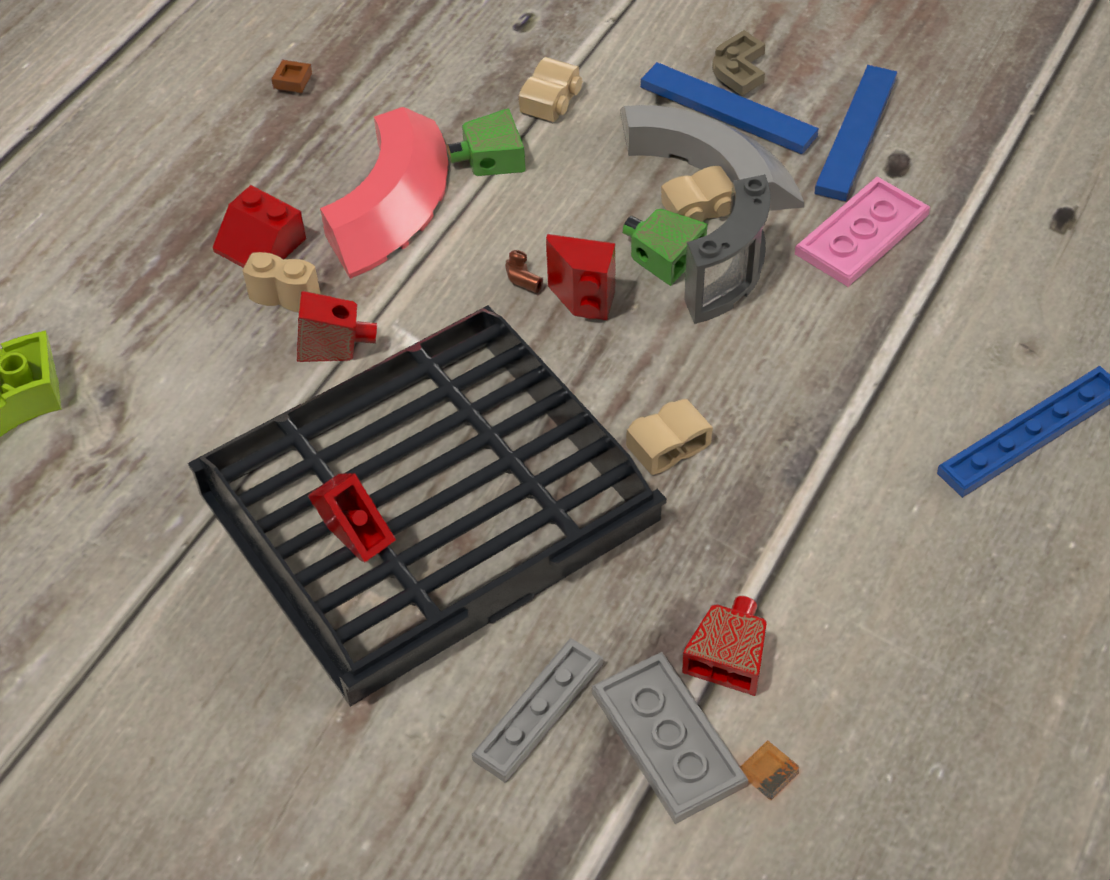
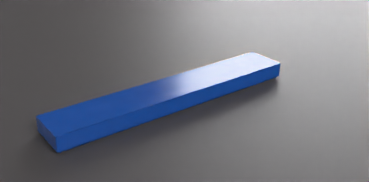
M656 62L641 78V88L799 154L803 155L818 137V127Z
M867 65L815 185L814 194L841 201L847 200L896 82L898 71Z
M1099 365L940 464L937 474L963 498L1110 404V374Z

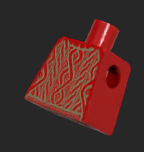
M301 291L298 317L297 362L350 361L353 359L355 342L376 344L377 323L356 321L358 304L354 301Z
M737 596L732 608L718 604L711 606L684 649L682 673L756 696L767 626L765 619L754 616L758 606L757 603L747 596Z

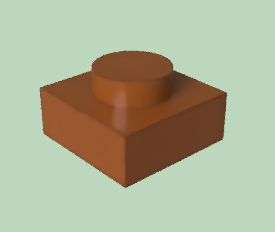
M282 59L272 77L273 88L302 93L312 75L311 64Z

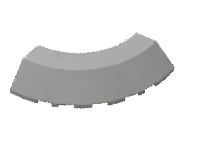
M633 105L624 106L620 109L628 156L642 155L670 158L673 154L689 159L688 164L701 170L711 166H721L731 182L765 174L771 196L769 211L804 208V201L799 188L784 165L768 149L739 130L709 117L672 107Z

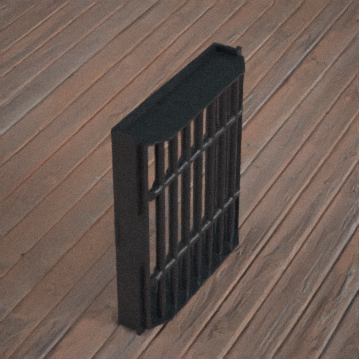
M489 305L188 463L190 470L193 472L200 496L350 707L487 624L498 621L533 600L534 596L659 522L661 520L662 505L667 503V498L658 488L654 491L650 489L627 451L502 316L496 314ZM485 346L495 356L452 380L442 370ZM503 368H506L515 378V380L473 403L461 392ZM424 379H431L438 387L319 452L309 442L315 437ZM525 390L536 401V403L493 427L481 415ZM443 401L451 402L458 411L343 473H355L358 479L362 481L463 424L471 425L478 433L477 436L370 494L369 497L376 508L484 448L491 449L499 459L386 522L392 534L395 536L504 473L513 474L521 484L399 554H396L390 545L377 553L383 563L314 602L304 587L351 561L356 556L344 546L294 574L284 560L332 534L324 521L277 547H274L265 535L267 532L313 508L314 505L307 495L314 490L257 521L252 517L247 507L308 474L316 475L321 483L325 484L335 477V474L328 467V463ZM545 414L557 425V427L514 451L502 439ZM567 437L579 449V451L535 476L523 463ZM291 450L298 451L304 459L239 495H236L229 485L231 482ZM588 462H591L601 473V476L558 501L545 489L546 486ZM610 487H613L626 501L581 529L567 514ZM526 498L534 499L542 508L539 512L420 581H417L407 568L409 565ZM549 523L556 524L566 536L563 540L443 611L439 610L428 595ZM389 577L395 578L404 589L334 630L324 614ZM409 605L417 606L427 619L353 663L343 646L347 641Z

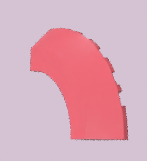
M405 107L374 116L377 143L380 148L379 157L374 168L366 179L343 198L320 208L325 237L350 279L388 261L387 255L397 248H406L409 245V239L418 230L423 231L434 216V209L438 202L442 201L445 194L449 164L442 133L434 120Z

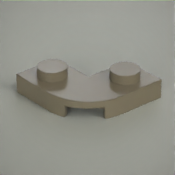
M745 30L723 42L715 49L712 63L715 76L741 96L764 83L765 72L751 62L765 54L766 44Z

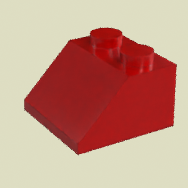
M250 185L229 203L212 247L213 252L244 268L252 253H270L284 260L306 240L301 210Z
M547 234L548 287L573 316L607 321L615 295L616 243Z

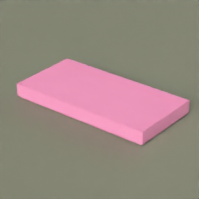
M876 177L797 244L795 255L849 287L929 215L930 206L883 179Z

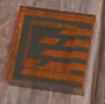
M768 740L740 766L748 778V782L769 800H772L799 773L800 767Z

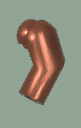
M520 250L511 251L509 259L505 263L508 279L515 285L538 293L543 285V277L528 272L527 265L525 264L527 261L525 252Z

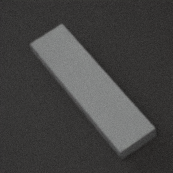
M570 638L472 753L473 762L506 783L603 666V657Z

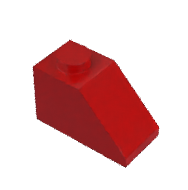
M355 473L338 474L307 495L327 528L362 562L368 561L396 540Z

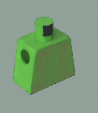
M509 108L465 122L462 125L463 141L447 144L450 162L456 163L469 160L473 175L487 176L526 172L524 146Z
M656 209L645 222L634 216L628 217L622 232L631 237V257L633 260L671 286L686 270L687 242L706 236L708 224L668 210Z

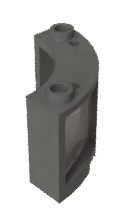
M765 174L732 181L729 218L712 233L687 242L684 300L694 324L708 321L730 311L736 301L743 296L747 297L760 279L766 252L763 227L767 221L771 203L769 183Z

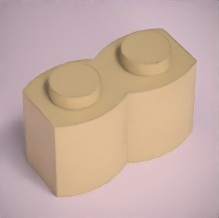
M544 57L538 63L533 75L524 83L519 93L520 112L551 122H555L560 114L564 115L568 109L569 101L574 95H578L582 87V77H579V66Z
M721 166L707 167L692 176H680L661 186V203L668 211L701 222L707 218L727 216L730 214L732 182Z
M252 253L242 270L249 299L261 305H281L288 310L299 312L301 291L321 294L316 268L312 263L305 260H283L279 256L270 253Z
M682 399L665 404L658 414L634 420L627 429L626 446L651 475H655L671 468L681 459L689 458L707 448L711 444L713 427L688 399Z

